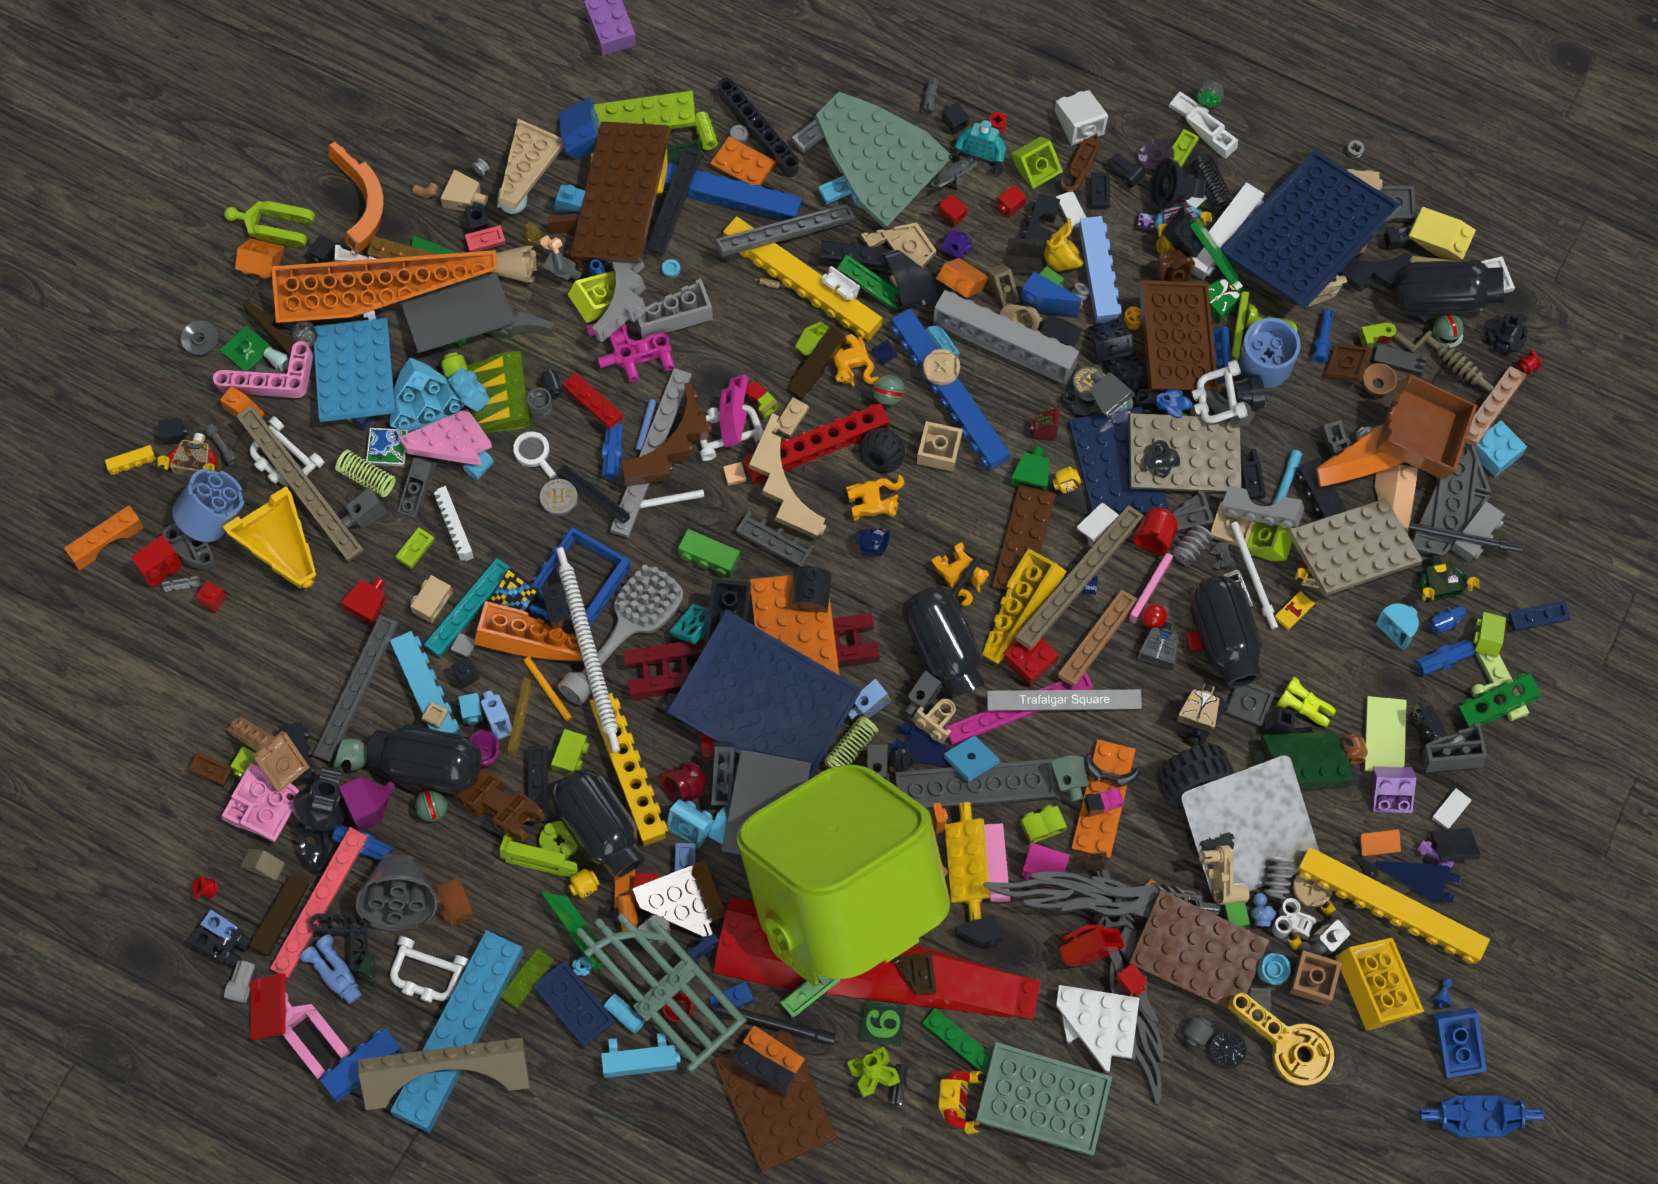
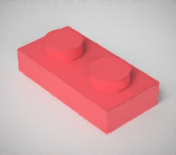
M500 225L465 235L470 252H479L506 244Z

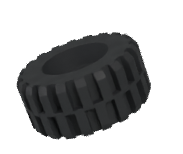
M1209 743L1208 745L1201 744L1200 746H1193L1188 750L1185 749L1181 753L1172 756L1171 759L1166 760L1158 768L1155 781L1168 806L1174 809H1184L1181 796L1185 791L1235 772L1224 749L1217 744Z

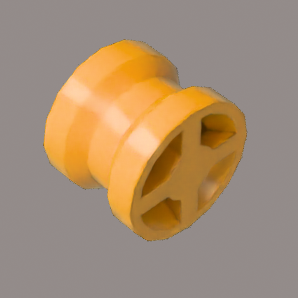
M1129 307L1125 312L1124 321L1129 329H1137L1141 326L1142 315L1141 309L1138 307Z

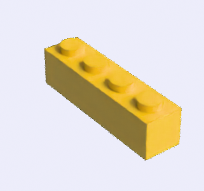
M151 445L106 459L105 462L110 475H115L121 471H127L133 467L151 463L156 458Z

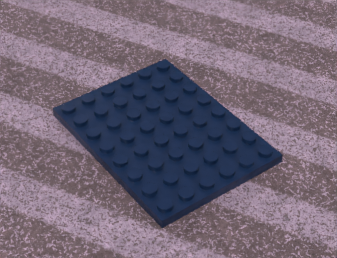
M1314 150L1220 249L1226 258L1305 310L1401 209V205Z
M726 610L669 708L668 713L718 742L732 743L735 747V752L741 754V750L810 762L811 766L808 780H810L863 688Z

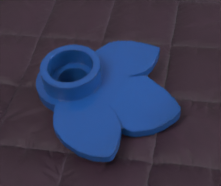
M1167 390L1166 393L1158 394L1156 397V406L1177 418H1182L1181 410L1190 409L1193 404L1187 397L1182 396L1183 392L1181 390Z

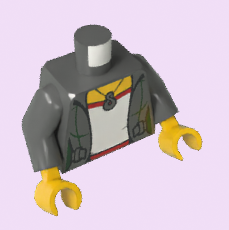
M1327 900L1329 906L1327 908L1321 906V909L1326 916H1331V918L1306 942L1302 943L1298 934H1293L1294 940L1288 939V942L1293 950L1300 949L1301 951L1304 950L1320 956L1331 954L1351 934L1348 930L1350 926L1348 918L1336 910L1331 901Z

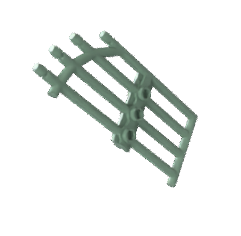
M621 913L617 918L628 931L613 933L601 919H597L595 924L606 937L596 943L582 928H579L576 933L588 946L584 953L588 957L594 953L637 1001L633 1006L646 1021L652 1018L691 1061L687 1065L691 1072L747 1021L662 925H659L660 923L656 919L652 918L649 921L652 928L656 929V932L639 930ZM635 938L667 975L657 982L620 940ZM647 939L666 942L680 957L681 961L672 968ZM612 943L652 989L643 996L601 948ZM694 976L699 978L736 1019L728 1028L724 1026L687 985ZM680 990L686 994L721 1033L713 1042L710 1041L672 998ZM665 1004L673 1010L706 1047L698 1056L658 1013Z

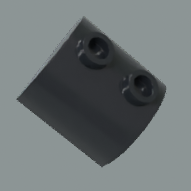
M802 566L794 569L789 609L828 613L832 574L823 568L814 566Z

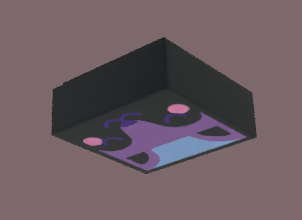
M1139 212L1135 231L1153 234L1157 215Z

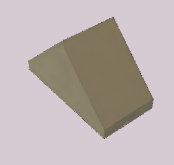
M248 849L240 867L277 882L285 863L264 850Z

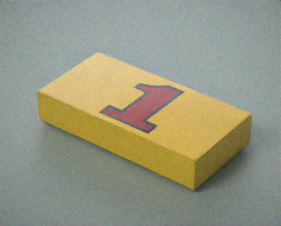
M1300 591L1275 615V620L1289 631L1315 603Z

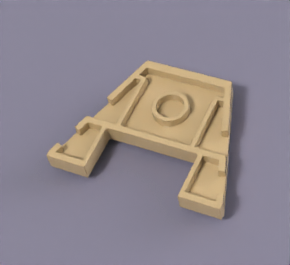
M917 223L897 226L886 231L883 229L877 230L876 233L868 234V232L861 234V239L866 246L877 247L886 242L891 250H900L922 268L936 254V249ZM894 275L890 276V281L898 290Z

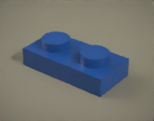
M746 981L722 992L738 1008L754 1001ZM715 996L710 997L709 1001L717 1018L723 1016L716 1013L718 999Z

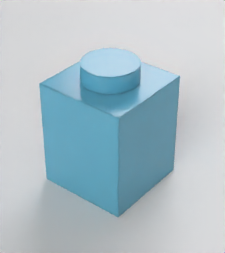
M478 693L459 696L464 725H477L483 721Z

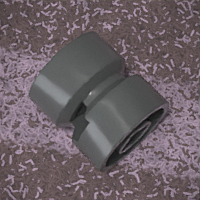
M545 388L532 389L527 396L529 413L535 420H546L553 412L551 395Z

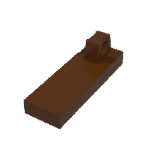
M580 213L548 217L550 234L576 231Z

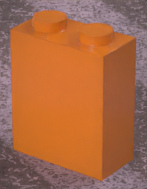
M957 258L944 263L936 279L964 297L969 298L982 292L989 276L962 259Z

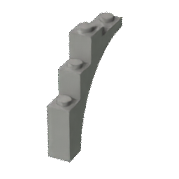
M607 261L615 270L616 287L610 306L602 318L592 327L596 338L600 342L611 336L628 319L634 322L647 311L643 299L638 296L646 289L641 276L637 274L645 267L643 261H641V264Z

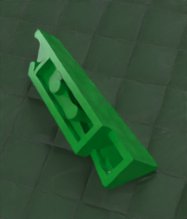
M545 891L541 892L548 906L594 971L603 967L604 964L594 953L589 957L584 953L588 946L577 935L576 931L579 928H582L595 943L598 940L567 896L550 894ZM601 948V950H602V951L609 957V959L612 961L611 957Z

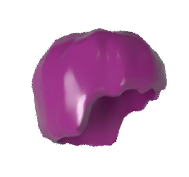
M484 730L471 734L468 740L479 746L482 753L481 766L487 767L494 764L499 755V740L497 736L492 732Z

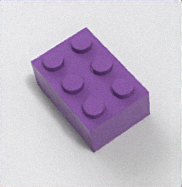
M622 0L584 1L585 13L602 56L636 46L635 32Z

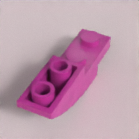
M745 374L731 378L728 388L723 389L721 392L720 429L723 444L726 448L739 444L742 439L747 415L742 406L749 379Z

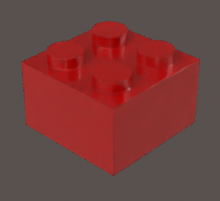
M163 535L131 556L137 571L150 588L161 584L167 576L177 573L180 567H182L176 551Z
M1043 638L1039 640L1032 650H1029L1017 641L1004 653L1003 662L1031 687L1057 663L1059 654Z

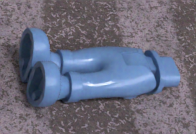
M327 934L317 941L316 947L325 955L326 960L334 968V971L328 967L314 946L304 950L299 957L303 962L314 964L313 967L319 972L328 987L340 995L341 999L344 998L348 1004H351L362 994L358 990L359 986L356 984L351 970L338 956L337 952L332 949L333 937Z

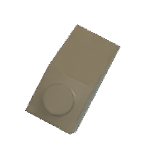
M1001 264L986 270L990 285L1002 308L1009 304L1015 305L1020 303L1012 271L1009 267Z

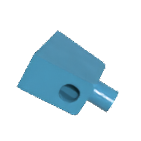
M561 185L553 213L560 215L580 213L585 190L575 188L573 185Z

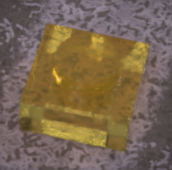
M530 221L525 225V236L530 242L534 241L539 246L543 233Z

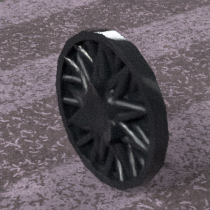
M1231 1031L1219 1032L1211 1040L1209 1053L1215 1064L1221 1068L1231 1069L1242 1064L1247 1054V1047L1240 1035Z

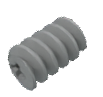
M1193 525L1186 536L1182 538V541L1173 549V554L1180 563L1185 566H1191L1189 561L1195 562L1194 556H1200L1198 550L1204 551L1203 545L1208 546V540H1213L1214 537L1206 528L1200 525Z
M1279 857L1270 858L1269 861L1274 863V865L1268 866V869L1273 871V873L1266 875L1271 881L1265 882V885L1269 886L1270 889H1265L1264 893L1271 897L1287 900L1288 898L1283 896V894L1289 893V890L1284 888V886L1291 885V882L1287 881L1286 878L1292 877V874L1288 873L1287 870L1294 868L1289 862H1294L1295 860Z

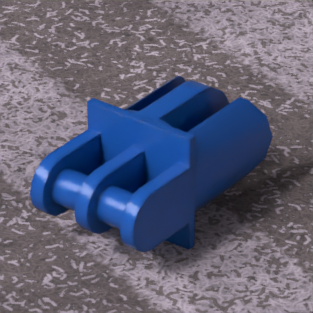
M1447 607L1444 612L1433 617L1430 622V630L1435 634L1443 633L1450 629L1454 630L1458 622L1464 617L1466 609L1458 607L1450 610Z

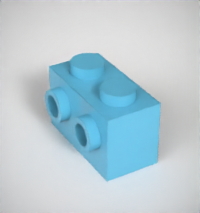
M461 367L448 379L464 404L476 412L491 400L485 392V387L478 382L477 376L471 370L467 371Z

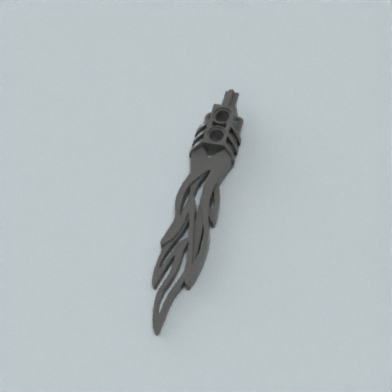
M1108 869L1097 871L1098 877L1110 879ZM1112 897L1114 900L1113 903L1127 902L1126 899H1122L1121 901L1120 898ZM1101 907L1107 909H1117L1113 907ZM1095 914L1093 919L1094 922L1097 919L1098 925H1104L1105 928L1124 929L1121 937L1125 947L1108 955L1110 959L1109 983L1112 994L1128 996L1118 983L1116 986L1114 985V974L1117 976L1124 970L1120 953L1128 964L1135 947L1137 931L1133 926L1135 925L1134 919L1130 916L1133 914L1118 916V922H1112L1109 917ZM1138 968L1147 980L1146 972ZM1146 985V991L1137 997L1139 998L1138 1009L1149 1024L1156 1041L1143 1019L1138 1015L1136 1026L1143 1050L1153 1066L1156 1085L1151 1071L1137 1047L1135 1037L1132 1058L1130 1060L1134 1062L1137 1059L1142 1066L1153 1095L1154 1103L1158 1105L1161 1099V1075L1159 1066L1148 1046L1146 1035L1160 1062L1163 1061V1047L1156 1027L1158 1018L1147 998Z
M1067 872L1033 873L1029 876L1031 880L1017 883H983V886L988 890L1009 897L1052 896L1024 900L1022 903L1033 908L1060 909V913L1087 910L1105 917L1133 914L1147 919L1153 906L1150 902L1156 898L1159 890L1170 893L1214 915L1219 916L1220 911L1218 904L1202 902V896L1196 895V892L1181 889L1176 885H1171L1170 887L1167 884H1161L1160 886L1157 883H1151L1145 886L1129 887L1107 878L1094 876L1088 879ZM1041 884L1064 889H1035L1025 892H1012L1004 890L1024 888ZM1072 893L1083 896L1060 903L1041 904L1068 898ZM1104 896L1137 900L1125 903H1111L1112 900ZM1101 907H1113L1117 909H1107Z

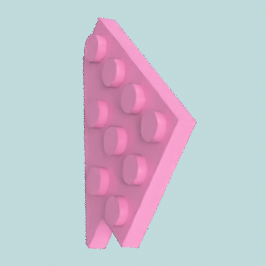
M468 409L399 437L401 445L408 454L474 465L482 464L477 453L492 448L491 441Z

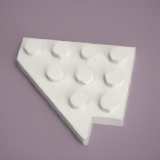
M1059 985L1056 1007L1104 1071L1108 1073L1110 1071L1111 1056L1132 1058L1139 998Z

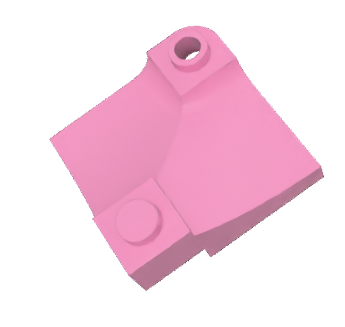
M250 763L222 814V820L275 843L293 812V800H288L286 797L292 795L295 798L299 790L290 783L281 792H277L260 767Z

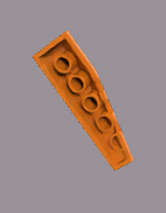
M1384 424L1374 427L1368 435L1361 436L1357 439L1358 442L1352 446H1347L1338 456L1334 455L1317 467L1319 486H1327L1363 477L1404 463V461L1376 449Z
M485 601L476 632L475 645L533 658L583 661L576 635L566 634L561 628L554 629L545 624L544 620L540 618L536 620L528 616L529 613L523 610Z

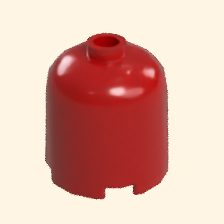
M1152 508L1148 510L1134 533L1133 542L1142 551L1145 549L1152 551L1154 556L1165 555L1178 530L1176 517L1166 508Z

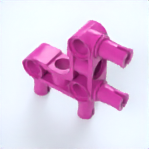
M625 323L609 336L613 353L598 357L600 369L614 364L621 365L626 371L629 382L639 380L636 364L660 358L665 371H671L675 368L671 357L672 348L669 343V337L666 334H652L645 339L631 341L628 338ZM595 324L586 326L589 337L595 335L592 329ZM659 343H664L665 345H664V346H658L657 344H659ZM625 353L630 354L627 357L622 356Z

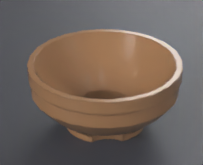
M1382 363L1369 366L1363 376L1365 389L1375 396L1390 394L1397 383V376L1394 370ZM1380 380L1383 383V387L1376 388L1372 382Z

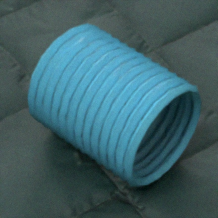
M485 451L477 453L481 459V465L468 463L463 465L464 470L476 480H479L482 474L494 464L492 457Z

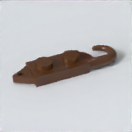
M1097 133L1087 139H1083L1070 165L1069 173L1076 179L1074 185L1066 186L1064 178L1060 179V187L1064 191L1075 192L1081 187L1100 150L1101 145L1099 144Z

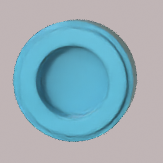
M673 259L666 260L662 264L663 275L669 279L676 278L680 274V264Z

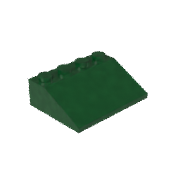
M1334 731L1261 736L1266 761L1282 755H1286L1291 759L1300 790L1344 788L1353 781L1350 762Z

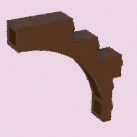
M692 382L684 383L686 410L673 435L654 451L638 458L622 461L625 486L670 480V472H673L672 462L689 460V452H692L691 442L708 440V433L711 432V423L706 420L705 414L701 415L700 406H696L695 400H698L697 390L693 389Z

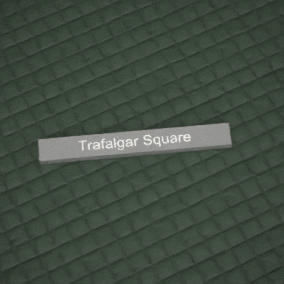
M1141 689L986 692L987 711L1142 709Z

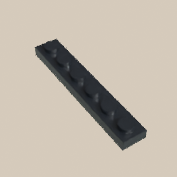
M684 147L646 247L647 250L665 255L701 160L702 152Z

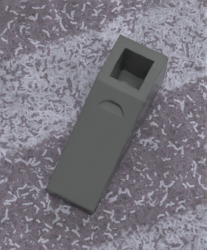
M422 457L413 458L397 512L416 518L432 482L437 462Z

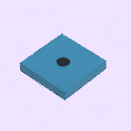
M975 735L944 753V759L968 782L999 764V758Z

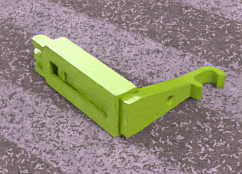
M506 835L503 838L500 847V857L504 858L506 863L559 876L571 877L578 873L577 864L567 861L566 854L517 843Z

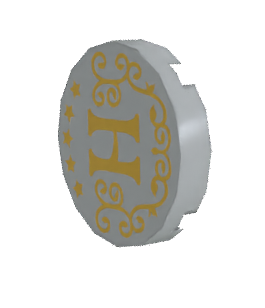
M551 480L541 489V505L551 515H566L577 505L578 495L576 488L567 480Z

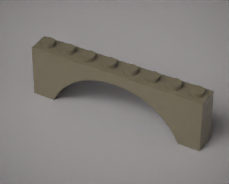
M523 1038L359 1059L358 1074L366 1110L386 1108L392 1096L409 1081L430 1072L447 1069H464L486 1074L499 1081L509 1091L530 1088Z

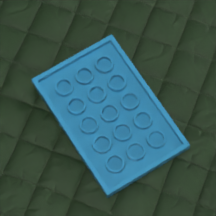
M381 318L313 326L317 332V340L314 333L313 336L320 422L395 413L388 319Z

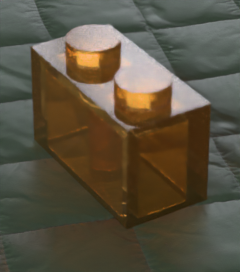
M459 877L437 886L438 893H436L438 903L439 905L443 903L445 910L442 911L445 922L450 921L451 926L454 927L475 919Z

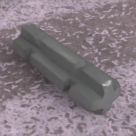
M193 575L191 578L187 576L172 579V581H162L164 592L172 591V589L190 588L192 585L193 587L201 585L199 575Z

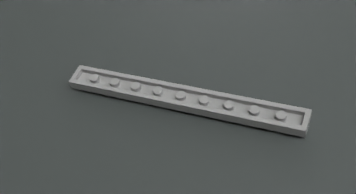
M676 368L673 369L639 457L654 451L667 441L684 398V383L690 382L691 373ZM650 483L627 486L620 507L629 513L630 519L626 523H622L615 517L610 533L629 538Z

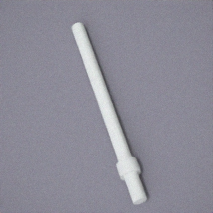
M1233 522L1231 527L1263 607L1261 609L1262 613L1266 616L1271 630L1276 629L1278 625L1273 614L1275 613L1274 609L1268 602L1238 522Z

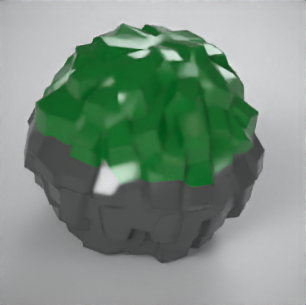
M1204 79L1197 87L1196 98L1202 106L1213 108L1224 99L1222 85L1214 80Z

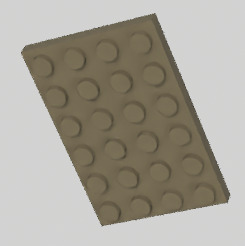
M1130 413L1128 415L1130 489L1198 492L1204 490V492L1226 493L1228 486L1241 488L1240 426H1235L1229 418L1216 423H1207L1199 416H1182V418H1177L1171 415ZM1157 440L1165 441L1169 448L1176 450L1180 457V465H1171V471L1165 478H1162L1155 468L1146 470L1144 467V458L1150 452L1151 445ZM1161 446L1158 449L1159 453L1163 451Z
M1387 499L1290 529L1288 532L1324 596L1420 565L1423 561Z

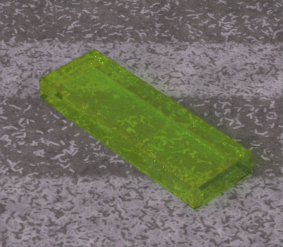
M537 949L502 993L501 998L518 1009L532 991L533 985L542 978L554 960L540 949Z

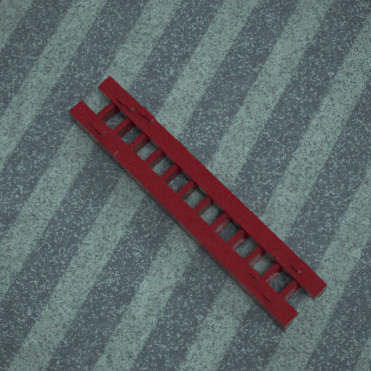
M872 612L832 618L838 668L879 662L878 643L862 644L860 634H858V631L874 629ZM852 632L854 645L841 647L839 634ZM699 639L695 644L683 641L623 651L626 668L640 665L642 668L643 678L628 681L631 701L668 695V693H679L691 672L689 671L687 658L699 657L704 650L705 640ZM679 659L681 672L670 673L668 661ZM660 662L662 675L651 677L649 664Z

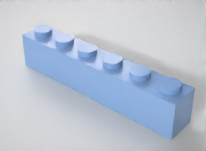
M1102 216L1080 218L1079 233L1095 323L1110 322L1121 315V305L1117 304L1119 297L1118 288L1114 287L1116 277L1115 272L1111 270L1113 259L1112 255L1108 253L1110 242L1105 237L1107 225L1103 223Z

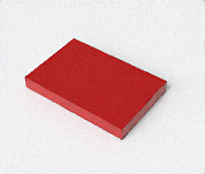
M278 973L251 980L250 1040L258 1041L286 1034V974Z

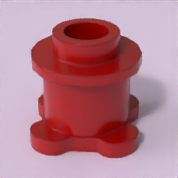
M1531 350L1527 357L1518 360V369L1530 375L1532 370L1540 369L1543 361Z
M199 875L198 879L192 882L193 897L196 899L200 895L211 899L218 891L215 879L205 880V876Z

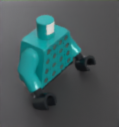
M985 120L981 124L975 123L973 128H967L960 133L954 146L956 148L950 153L949 159H951L952 155H956L958 157L956 162H958L960 150H962L963 154L991 163L996 161V165L991 168V174L993 175L995 168H998L999 175H1001L1004 170L1001 163L1004 162L1006 146L1002 138L999 137V130L992 128L991 122Z

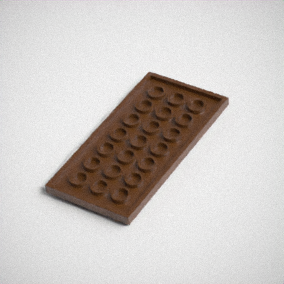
M601 121L570 256L573 259H597L600 261L641 264L671 131L669 125Z

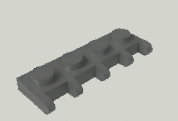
M750 510L747 512L736 529V534L796 567L805 565L815 546L811 545L809 549H806L798 544L800 541L799 537L791 541L782 536L784 529L779 528L775 532L765 526L768 520L763 519L759 523L751 518L753 512Z

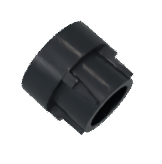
M1261 377L1234 381L1236 402L1249 404L1251 410L1264 408L1265 389Z

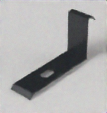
M606 904L604 913H607L610 919L619 920L617 918L619 910H614L611 904ZM637 914L639 924L642 925L644 923L645 915Z

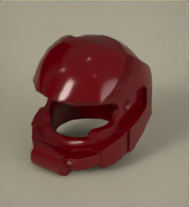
M684 762L680 764L678 771L668 769L658 775L660 786L676 801L680 799L684 802L693 801L703 795L706 778L700 766L696 763ZM671 779L675 781L677 786L673 785Z

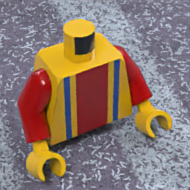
M954 1070L948 1074L947 1079H941L939 1109L947 1124L964 1129L967 1134L977 1133L979 1131L975 1130L974 1126L979 1125V1123L975 1122V1120L969 1122L965 1120L968 1081L970 1083L983 1082L978 1080V1074H983V1072Z

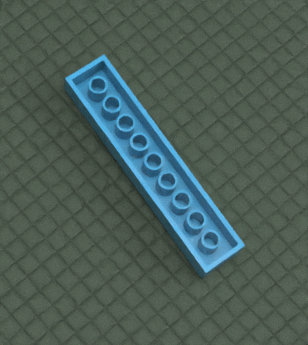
M486 930L423 1051L477 1044L524 954L521 946ZM463 1069L434 1071L409 1081L403 1086L391 1109V1113L394 1117L430 1133Z

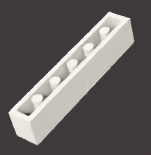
M1247 182L1209 231V234L1219 248L1264 203L1265 193ZM1204 247L1197 257L1192 258L1195 261V265L1192 266L1191 273L1202 281L1206 276H1211L1216 264Z

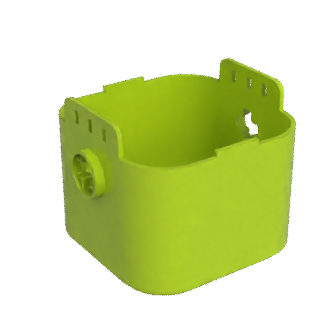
M840 765L827 769L754 813L742 824L738 831L737 843L760 926L767 934L770 947L778 958L812 986L819 984L818 975L829 979H846L863 974L882 961L888 963L917 944L919 937L938 926L946 918L950 910V898L929 811L869 768L858 765Z

